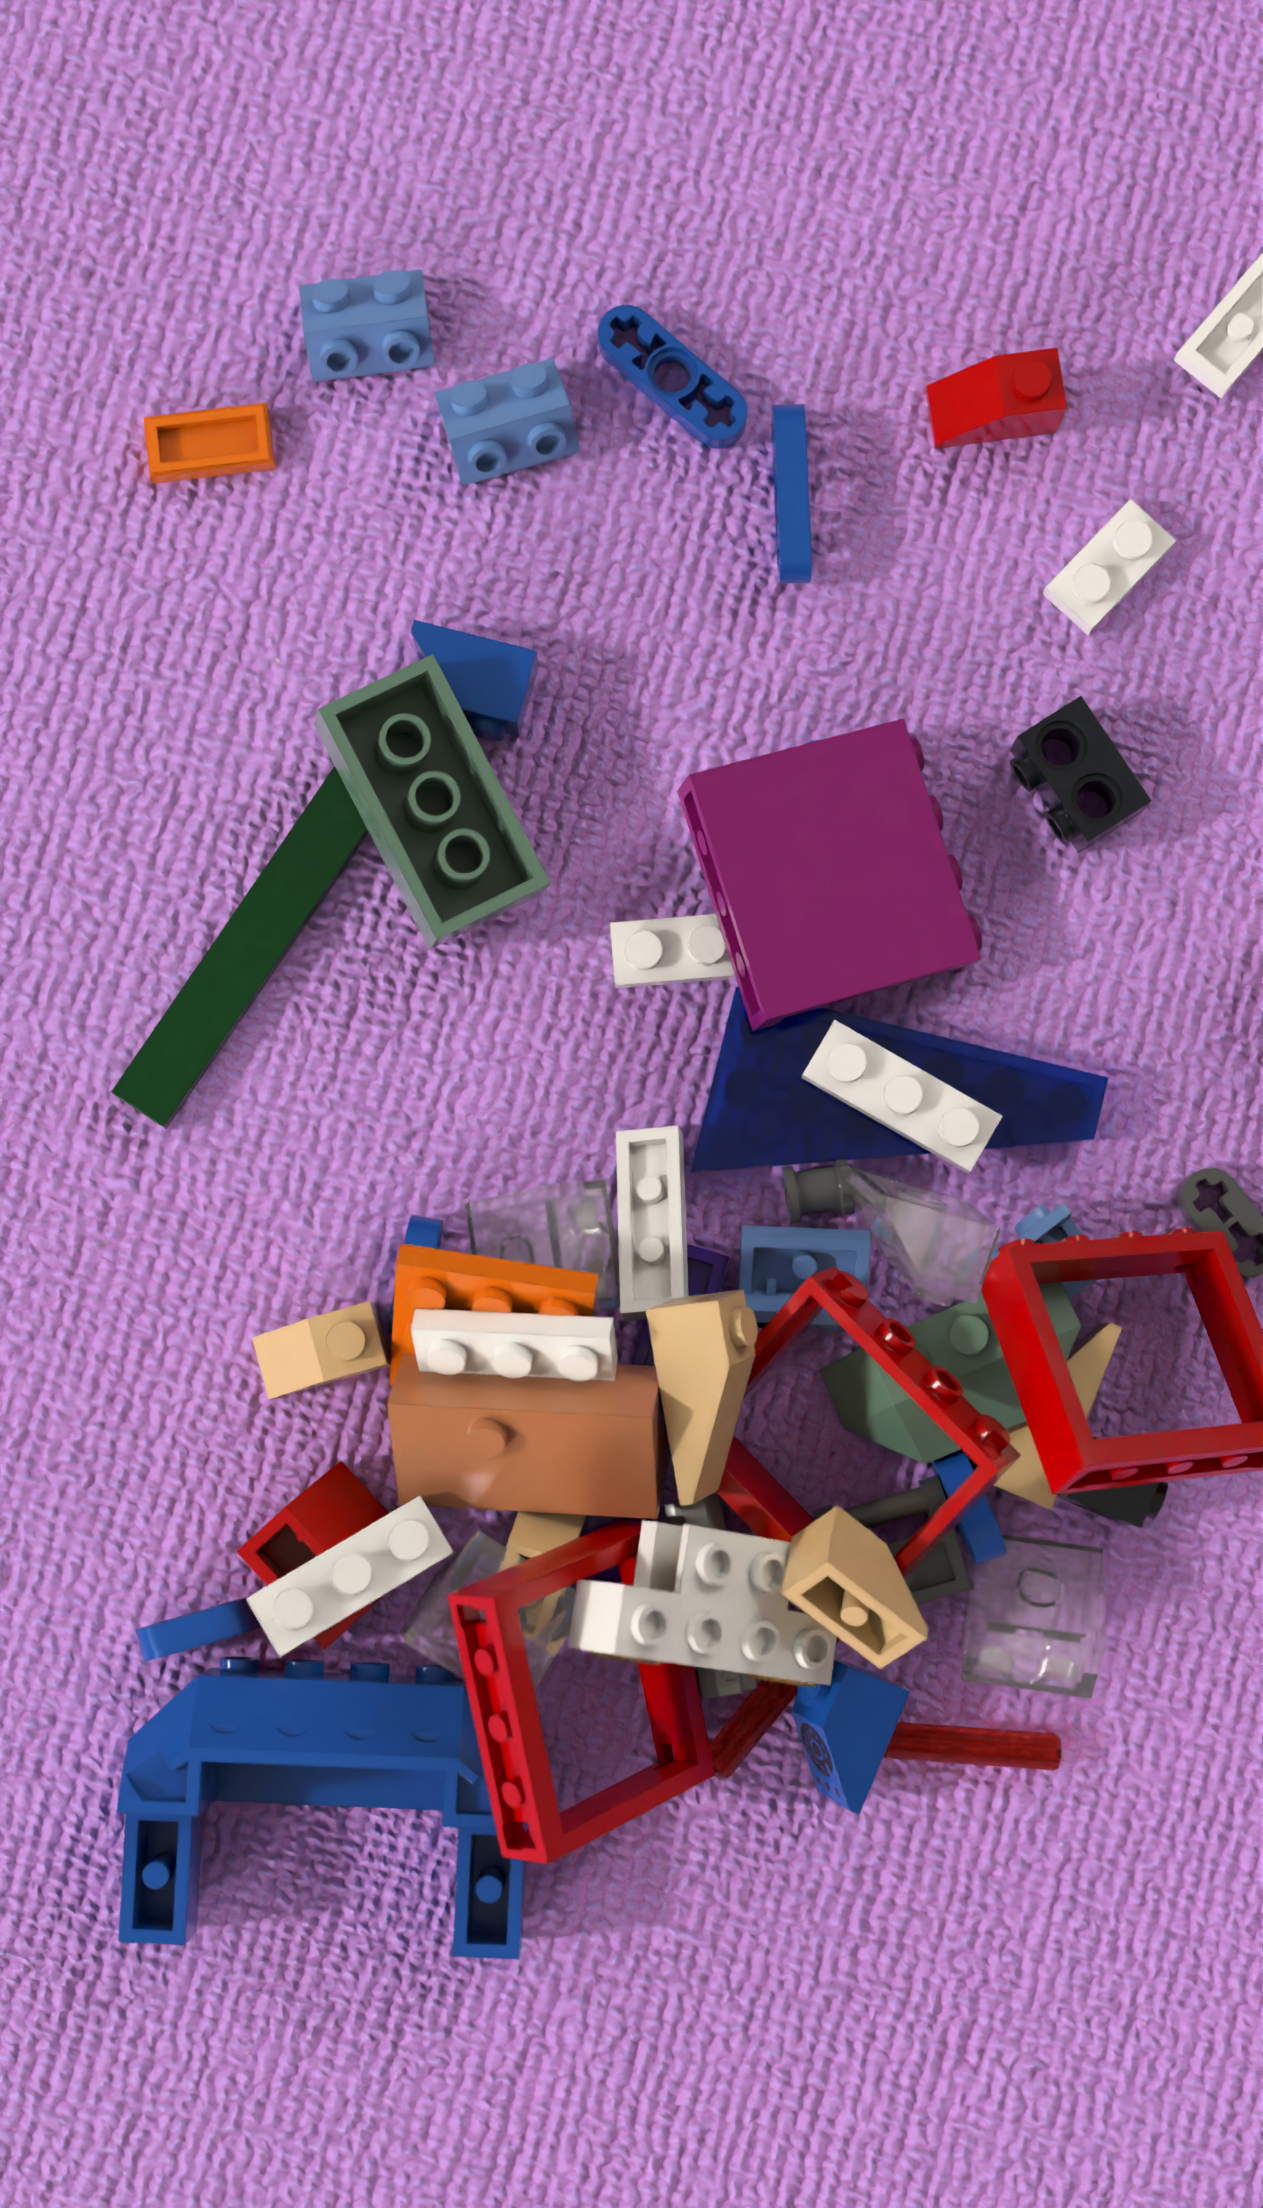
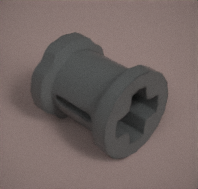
M846 1158L835 1159L833 1166L797 1172L792 1166L782 1167V1181L790 1224L801 1222L802 1216L835 1210H840L843 1215L854 1214L853 1191Z

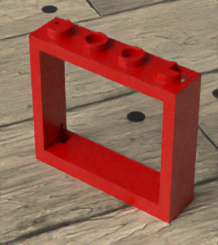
M1184 1227L1172 1230L1165 1235L1143 1236L1140 1231H1128L1110 1239L1089 1240L1086 1235H1073L1058 1242L1034 1244L1032 1239H1018L998 1249L1000 1253L976 1277L1052 1495L1263 1470V1331L1223 1231L1195 1232L1191 1227ZM1184 1273L1242 1423L1093 1439L1038 1284Z
M834 1266L809 1276L757 1335L754 1344L755 1358L744 1398L817 1315L825 1309L978 1465L977 1469L893 1557L905 1579L1022 1455L1010 1444V1435L1003 1425L987 1414H980L962 1395L963 1388L959 1381L946 1369L940 1366H933L915 1348L916 1341L910 1331L898 1321L886 1318L868 1300L869 1293L866 1287L856 1277L845 1271H839ZM733 1435L719 1490L716 1491L717 1494L758 1537L791 1542L794 1535L815 1520Z
M616 1521L447 1594L502 1857L550 1864L715 1776L694 1666L637 1658L658 1762L559 1813L517 1609L572 1585L578 1579L583 1580L617 1564L622 1584L633 1586L642 1521ZM479 1610H484L486 1619H481ZM671 1745H672V1747H673V1752H674L675 1761H674V1758H673V1753H672ZM523 1822L528 1823L529 1829L524 1830Z

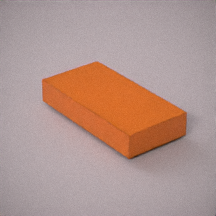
M267 402L143 417L149 475L153 484L276 469L270 411Z

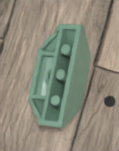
M1062 1282L1038 1284L1067 1363L1072 1347L1082 1327ZM982 1294L906 1327L915 1338V1348L933 1366H940L946 1369L959 1381L963 1388L962 1395L980 1414H987L993 1417L1006 1430L1026 1421ZM862 1347L819 1370L845 1430L924 1464L933 1462L961 1449Z

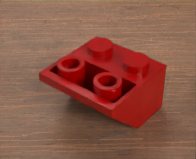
M341 1460L286 1505L236 1552L268 1586L388 1515L389 1512ZM384 1596L314 1637V1639L324 1650L327 1649Z

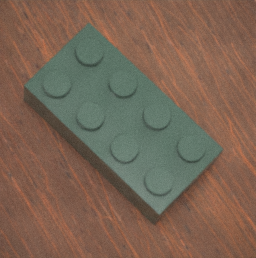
M434 654L318 708L314 726L429 950L541 895L551 884Z

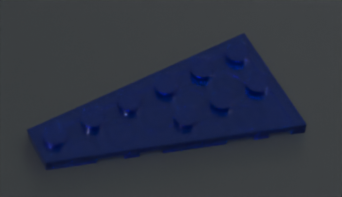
M736 987L690 1173L827 1163L840 1159L852 1161L933 1154L801 1078L834 1019L1002 1115L1001 1120L983 1150L1090 1142L1094 1140L1109 1077L822 1007L785 1017L776 1025L752 1031L739 987Z

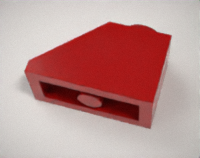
M1058 347L993 356L926 385L925 389L934 449L1057 433L1067 409Z

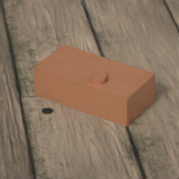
M402 1354L387 1402L399 1505H404L421 1496L426 1506L658 1519L668 1465L665 1417L656 1366L617 1364L615 1381H573L567 1378L527 1376L509 1378L502 1375L467 1373L445 1375L437 1372L419 1371L416 1354Z

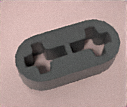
M1204 1168L1188 1175L1179 1186L1177 1206L1195 1232L1223 1231L1232 1253L1237 1250L1239 1245L1228 1230L1230 1226L1233 1225L1244 1238L1256 1235L1261 1242V1245L1255 1250L1259 1262L1256 1265L1249 1259L1240 1262L1235 1260L1242 1278L1263 1274L1262 1215L1236 1181L1225 1171L1216 1168ZM1199 1181L1206 1188L1215 1184L1221 1188L1223 1194L1217 1198L1216 1202L1227 1217L1223 1222L1211 1208L1199 1211L1195 1207L1193 1202L1200 1195L1195 1185Z

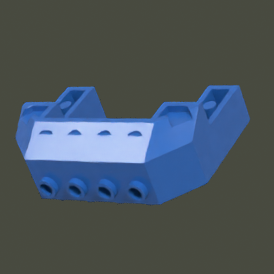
M241 1656L220 1657V1668L211 1667L195 1677L128 1739L117 1802V1813L126 1814L118 1942L186 1945L197 1932L203 1812L215 1801L443 1811L442 1827L458 1828L452 1957L520 1958L523 1941L526 1861L505 1858L501 1855L465 1678L455 1677L454 1666L416 1665L415 1676L389 1675L390 1664L380 1662H351L350 1673L324 1672L325 1661L288 1659L285 1660V1670L259 1669V1658ZM523 1822L524 1830H527L528 1823Z

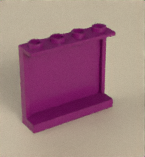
M904 718L689 774L677 790L752 1031L776 1025L785 1017L953 970L954 974L961 973L981 960L979 953L982 948L981 931L975 917L972 914L966 913L960 894L963 886L961 869L956 858L952 854H947L940 832L943 829L942 810L936 797L932 794L928 795L921 773L924 769L923 751L918 739L914 735L909 736Z

